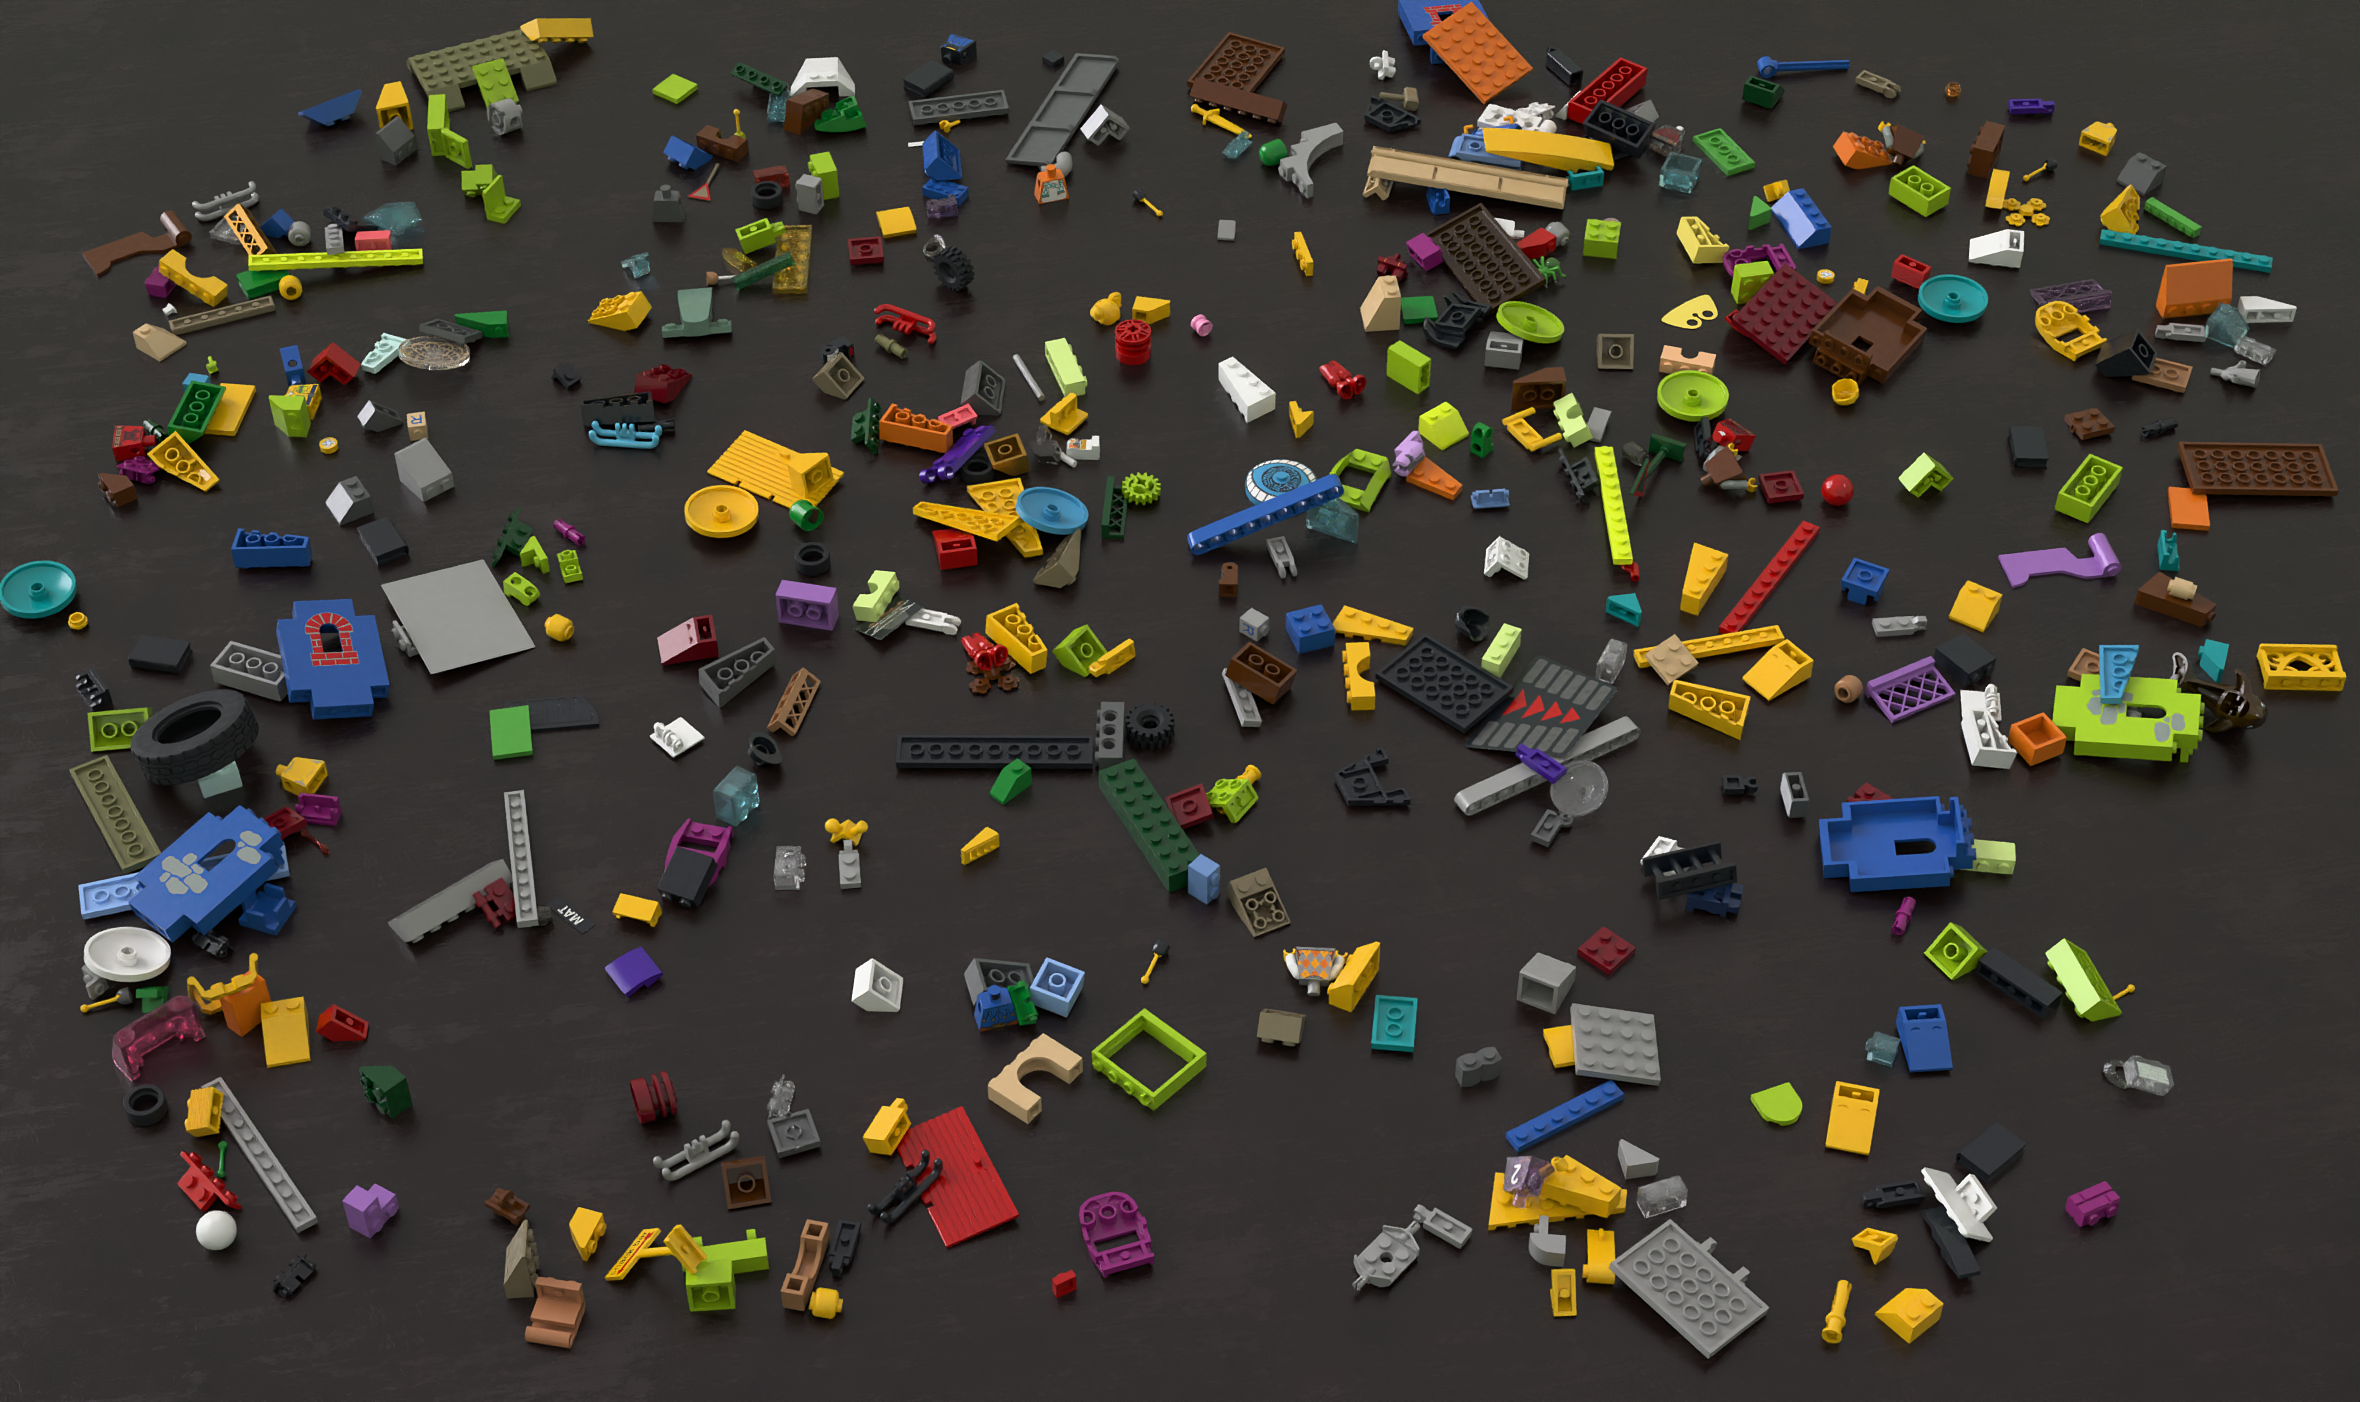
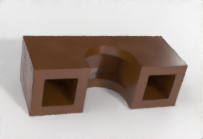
M706 125L696 134L697 147L718 156L739 162L749 152L747 138L734 134L728 139H722L721 130Z

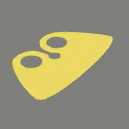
M1702 295L1676 307L1667 313L1661 321L1677 327L1696 329L1701 326L1702 321L1692 316L1693 313H1697L1704 320H1712L1717 317L1718 312L1709 295ZM1711 311L1713 316L1705 317L1702 315V312ZM1694 319L1698 324L1690 326L1687 324V321Z

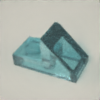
M648 252L637 254L621 261L623 268L630 267L635 278L645 275L650 271Z

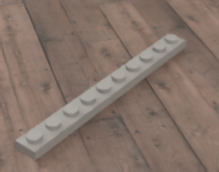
M524 790L505 792L504 799L518 928L537 926L539 923Z
M219 1077L201 1086V1088L214 1087L224 1094L221 1120L296 1231L299 1233L318 1223L316 1215L224 1080Z

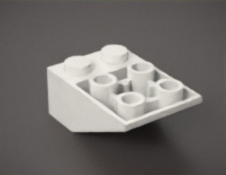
M2006 229L1970 239L1969 262L2020 268L2024 249V231Z

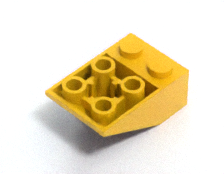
M642 291L630 292L623 296L618 295L611 299L605 298L599 303V307L592 312L588 322L622 331L638 328L652 306Z
M1786 639L1772 647L1742 679L1770 701L1810 678L1814 660Z
M1836 1081L1825 1147L1869 1156L1880 1089Z

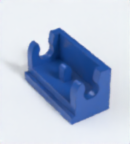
M1427 186V194L1425 196L1432 214L1449 213L1450 197L1446 188L1432 189V187Z

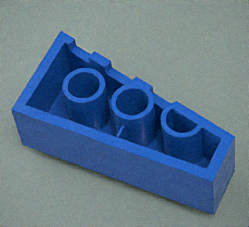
M238 528L231 548L235 568L304 567L310 565L313 556L309 537L289 534L281 537L273 532L265 535L260 534V531L252 530V533H249L241 528Z

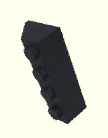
M1601 99L1583 122L1585 135L1601 142L1610 143V146L1638 159L1642 157L1649 147L1656 126L1655 123Z

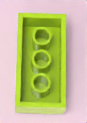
M2089 454L2058 493L2055 510L2089 523L2118 486L2123 467Z

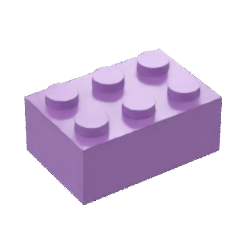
M787 580L781 581L775 595L779 623L833 631L839 617L837 588Z

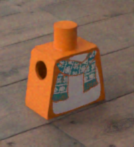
M1048 164L1046 171L1037 174L1034 195L1039 204L1069 199L1065 178L1061 170L1056 169V166L1053 164Z

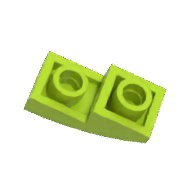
M565 550L558 553L557 558L564 582L569 583L583 580L576 551Z

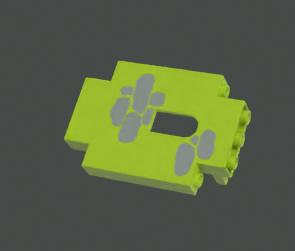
M2082 674L2080 687L2056 685L2052 722L2067 737L2066 741H2075L2074 755L2172 761V753L2176 754L2177 748H2181L2180 762L2188 763L2189 755H2193V749H2197L2198 741H2202L2203 730L2199 728H2203L2204 716H2200V714H2204L2205 703L2201 702V694L2181 693V688H2177L2178 680L2130 677L2121 704H2101L2100 675ZM2127 706L2160 708L2167 713L2166 716L2160 719L2126 717Z

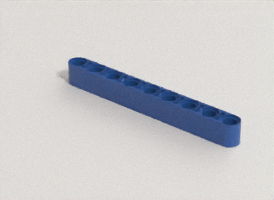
M1330 474L1194 530L1187 535L1191 552L1194 555L1204 554L1337 499L1343 495L1344 488L1338 475Z

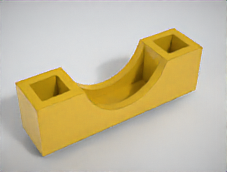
M172 249L159 260V272L163 276L168 277L177 285L185 288L212 307H215L227 296L228 285L215 276L199 278L191 275L186 270V257Z
M1369 642L1346 643V651H1342V662H1346L1344 664V676H1348V678H1345V688L1349 689L1347 691V703H1351V711L1375 710L1374 682L1367 681L1359 675L1363 671L1370 669Z

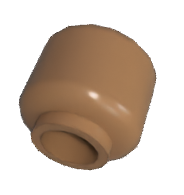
M1846 675L1836 683L1834 692L1840 701L1851 703L1861 695L1863 685L1856 676Z

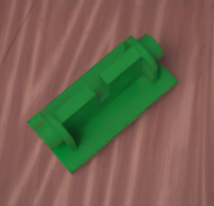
M1022 980L1017 982V985L1007 986L1019 1025L1035 1024L1039 1014L1036 1011L1034 1002H1029L1028 1000L1031 998L1028 983Z

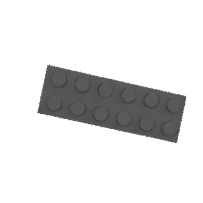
M1004 90L909 101L914 125L1009 113Z

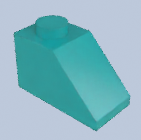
M2206 639L2205 645L2200 646L2198 657H2201L2200 666L2215 682L2220 683L2229 644Z

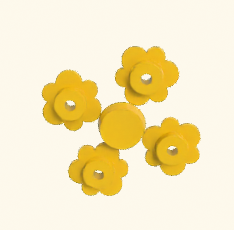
M2014 198L2004 200L2003 208L2009 211L2019 210L2020 213H2012L2010 216H2006V221L2010 225L2022 226V223H2025L2023 216H2031V222L2036 223L2037 226L2049 224L2050 217L2042 213L2033 214L2034 210L2041 211L2046 208V204L2040 199L2031 198L2027 204L2023 205Z

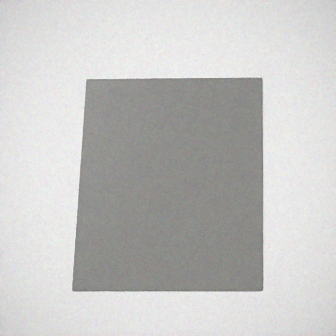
M484 560L381 585L430 674L535 647Z

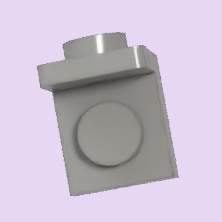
M86 965L81 968L88 995L94 1000L109 988L106 978L93 973Z

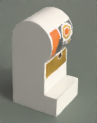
M1092 436V440L1069 439L1066 448L1067 456L1072 459L1099 460V436Z

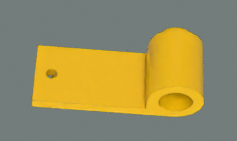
M1602 1228L1599 1230L1587 1229L1588 1262L1587 1265L1583 1264L1582 1277L1587 1278V1283L1614 1285L1615 1273L1609 1269L1610 1263L1615 1260L1614 1231H1603Z

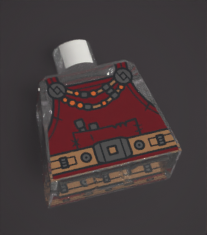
M1670 125L1658 128L1653 132L1648 148L1674 159L1684 146V128L1681 126L1675 128Z

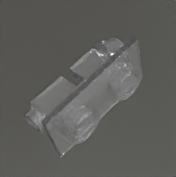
M784 1074L779 1082L775 1081L771 1093L774 1096L770 1098L767 1105V1110H769L768 1120H770L772 1115L777 1117L783 1116L790 1109L795 1086L792 1081H784Z

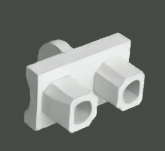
M1385 50L1382 52V58L1377 56L1371 58L1370 67L1378 70V79L1383 80L1385 76L1393 78L1396 71L1395 67H1393L1395 58L1388 57V51Z

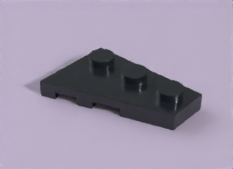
M331 207V209H324L323 215L348 232L378 231L379 226L341 211L340 208Z

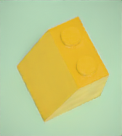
M401 81L385 84L376 106L380 129L396 117H400L410 130L414 129L409 102Z

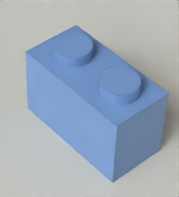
M1200 854L1188 865V893L1205 904H1208L1212 899H1216L1220 894V865Z

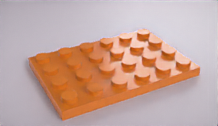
M1470 2L1423 34L1424 40L1483 104L1496 97L1533 70L1532 66L1473 2Z

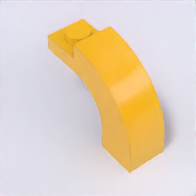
M1993 169L1985 207L2002 210L2010 171Z

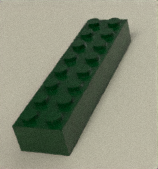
M1131 759L1100 770V790L1167 891L1170 893L1188 886V865L1200 854L1136 760Z

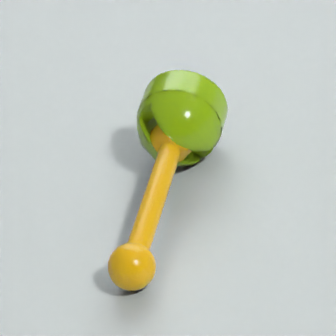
M735 109L733 111L737 126L735 135L746 138L745 134L740 131V111Z

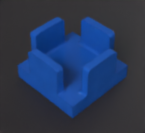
M1854 558L1843 576L1840 586H1842L1843 591H1846L1847 588L1849 589L1848 600L1865 605L1867 597L1870 595L1874 597V601L1878 602L1884 591L1885 581L1890 569Z
M266 883L264 885L265 892L259 891L256 895V891H254L241 903L243 914L239 918V924L277 935L297 906L295 901L286 898L282 887Z

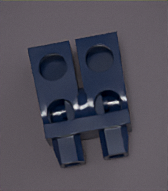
M1732 883L1688 893L1685 910L1693 912V909L1697 908L1707 910L1712 914H1720L1723 917H1726L1727 911L1738 913L1741 900L1730 897L1741 899L1744 885Z

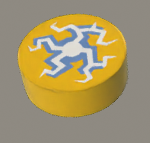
M1827 269L1820 270L1817 273V281L1822 284H1830L1834 281L1835 274Z
M327 437L319 443L321 452L325 454H331L338 450V442L335 438Z

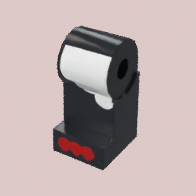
M843 335L826 344L820 350L824 365L841 352L848 358L855 356L853 343Z

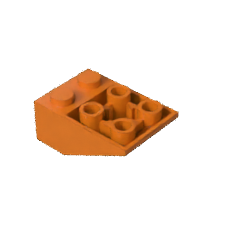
M1843 131L1833 146L1844 165L1857 170L1892 164L1890 154L1886 152L1881 142L1877 140L1872 141L1865 136L1860 137L1853 132L1847 133Z

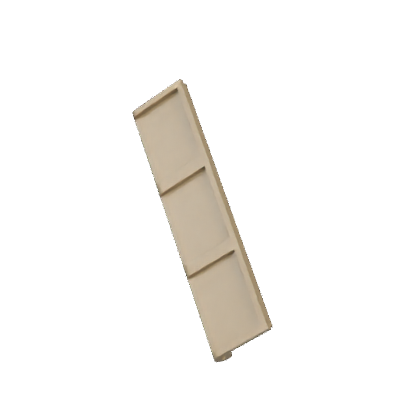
M1373 146V150H1371L1372 156L1367 172L1369 177L1440 189L1446 188V190L1557 209L1564 208L1566 189L1569 186L1567 178Z

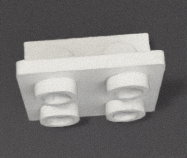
M1499 536L1486 549L1484 574L1491 577L1495 572H1499L1502 567L1525 580L1528 577L1529 553Z

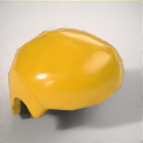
M1844 378L1834 383L1832 386L1834 402L1841 406L1855 403L1859 397L1857 382Z

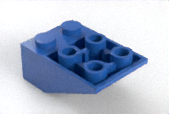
M1941 1004L1899 1007L1896 1026L1910 1072L1952 1070L1947 1024Z

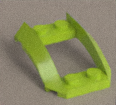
M1355 449L1343 457L1334 466L1330 474H1336L1339 477L1344 468L1350 466L1374 473L1365 491L1342 484L1344 488L1343 495L1332 500V502L1370 512L1371 505L1376 500L1382 486L1392 476L1389 460L1381 455Z

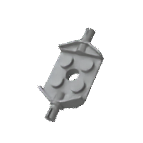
M1413 1221L1407 1229L1384 1225L1382 1233L1358 1257L1356 1254L1354 1255V1265L1360 1277L1352 1283L1353 1287L1360 1290L1365 1283H1371L1378 1287L1390 1286L1419 1256L1420 1248L1413 1237V1234L1420 1229L1419 1223ZM1384 1257H1388L1392 1261L1384 1263L1381 1261V1259Z

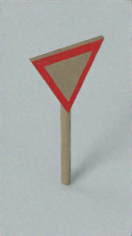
M718 163L715 165L706 184L687 196L688 198L711 202L708 186L719 167Z

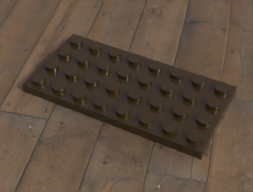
M1482 203L1425 234L1427 237L1432 238L1436 246H1440L1443 252L1442 259L1444 264L1471 297L1478 303L1492 306L1487 316L1497 312L1502 303L1516 301L1547 284L1545 277Z

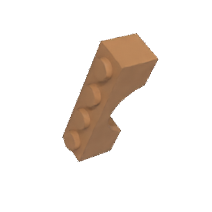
M807 1219L800 1237V1249L795 1268L791 1274L787 1273L781 1289L782 1305L784 1308L805 1311L830 1242L828 1223Z

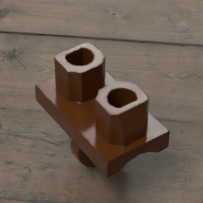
M499 1187L494 1195L484 1202L485 1206L493 1210L495 1214L504 1216L515 1225H519L525 1219V1213L530 1209V1204L514 1196L511 1190H503Z

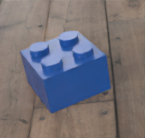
M1322 604L1286 613V631L1299 654L1335 645V628Z

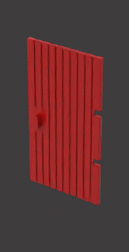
M962 1106L906 1131L896 1149L907 1169L913 1166L915 1168L919 1164L923 1150L930 1152V1161L927 1168L916 1178L917 1185H920L933 1171L935 1159L940 1158L943 1162L940 1176L920 1197L925 1206L933 1204L927 1211L946 1248L1002 1225L1011 1219L1020 1217Z

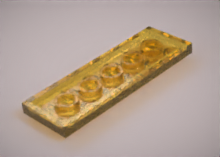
M784 225L786 233L777 237L773 294L807 293L812 225Z

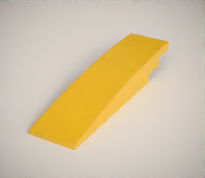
M1483 128L1486 153L1565 171L1572 170L1574 173H1577L1578 169L1595 171V166L1611 171L1614 167L1610 143L1548 132Z

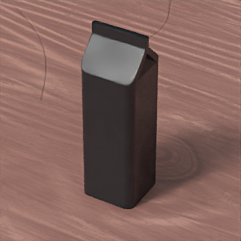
M1547 46L1546 66L1569 86L1581 83L1583 70L1560 49Z

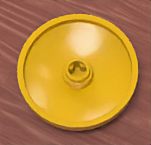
M715 485L703 488L692 494L685 504L687 524L694 531L714 538H728L745 533L755 525L759 515L756 499L746 490L729 485Z

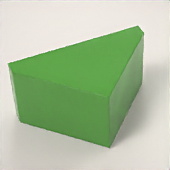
M1757 196L1753 198L1748 226L1750 230L1769 223L1772 208Z

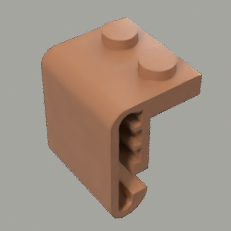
M537 1277L535 1286L538 1298L530 1317L531 1322H533L532 1327H526L525 1341L570 1349L586 1307L582 1283L572 1280H557L552 1277Z

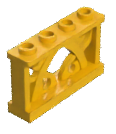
M2260 644L2256 657L2259 660L2265 689L2343 690L2346 674L2343 672L2336 645ZM2293 661H2303L2312 666V668L2308 671H2298L2288 665ZM2325 661H2330V662H2331V663H2329V664H2327V665H2323V664L2325 663Z

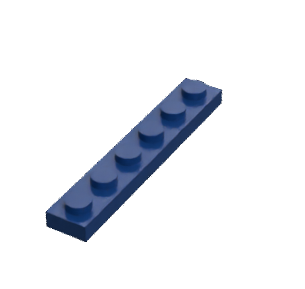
M1610 1080L1506 1132V1139L1517 1152H1520L1623 1100L1624 1093Z

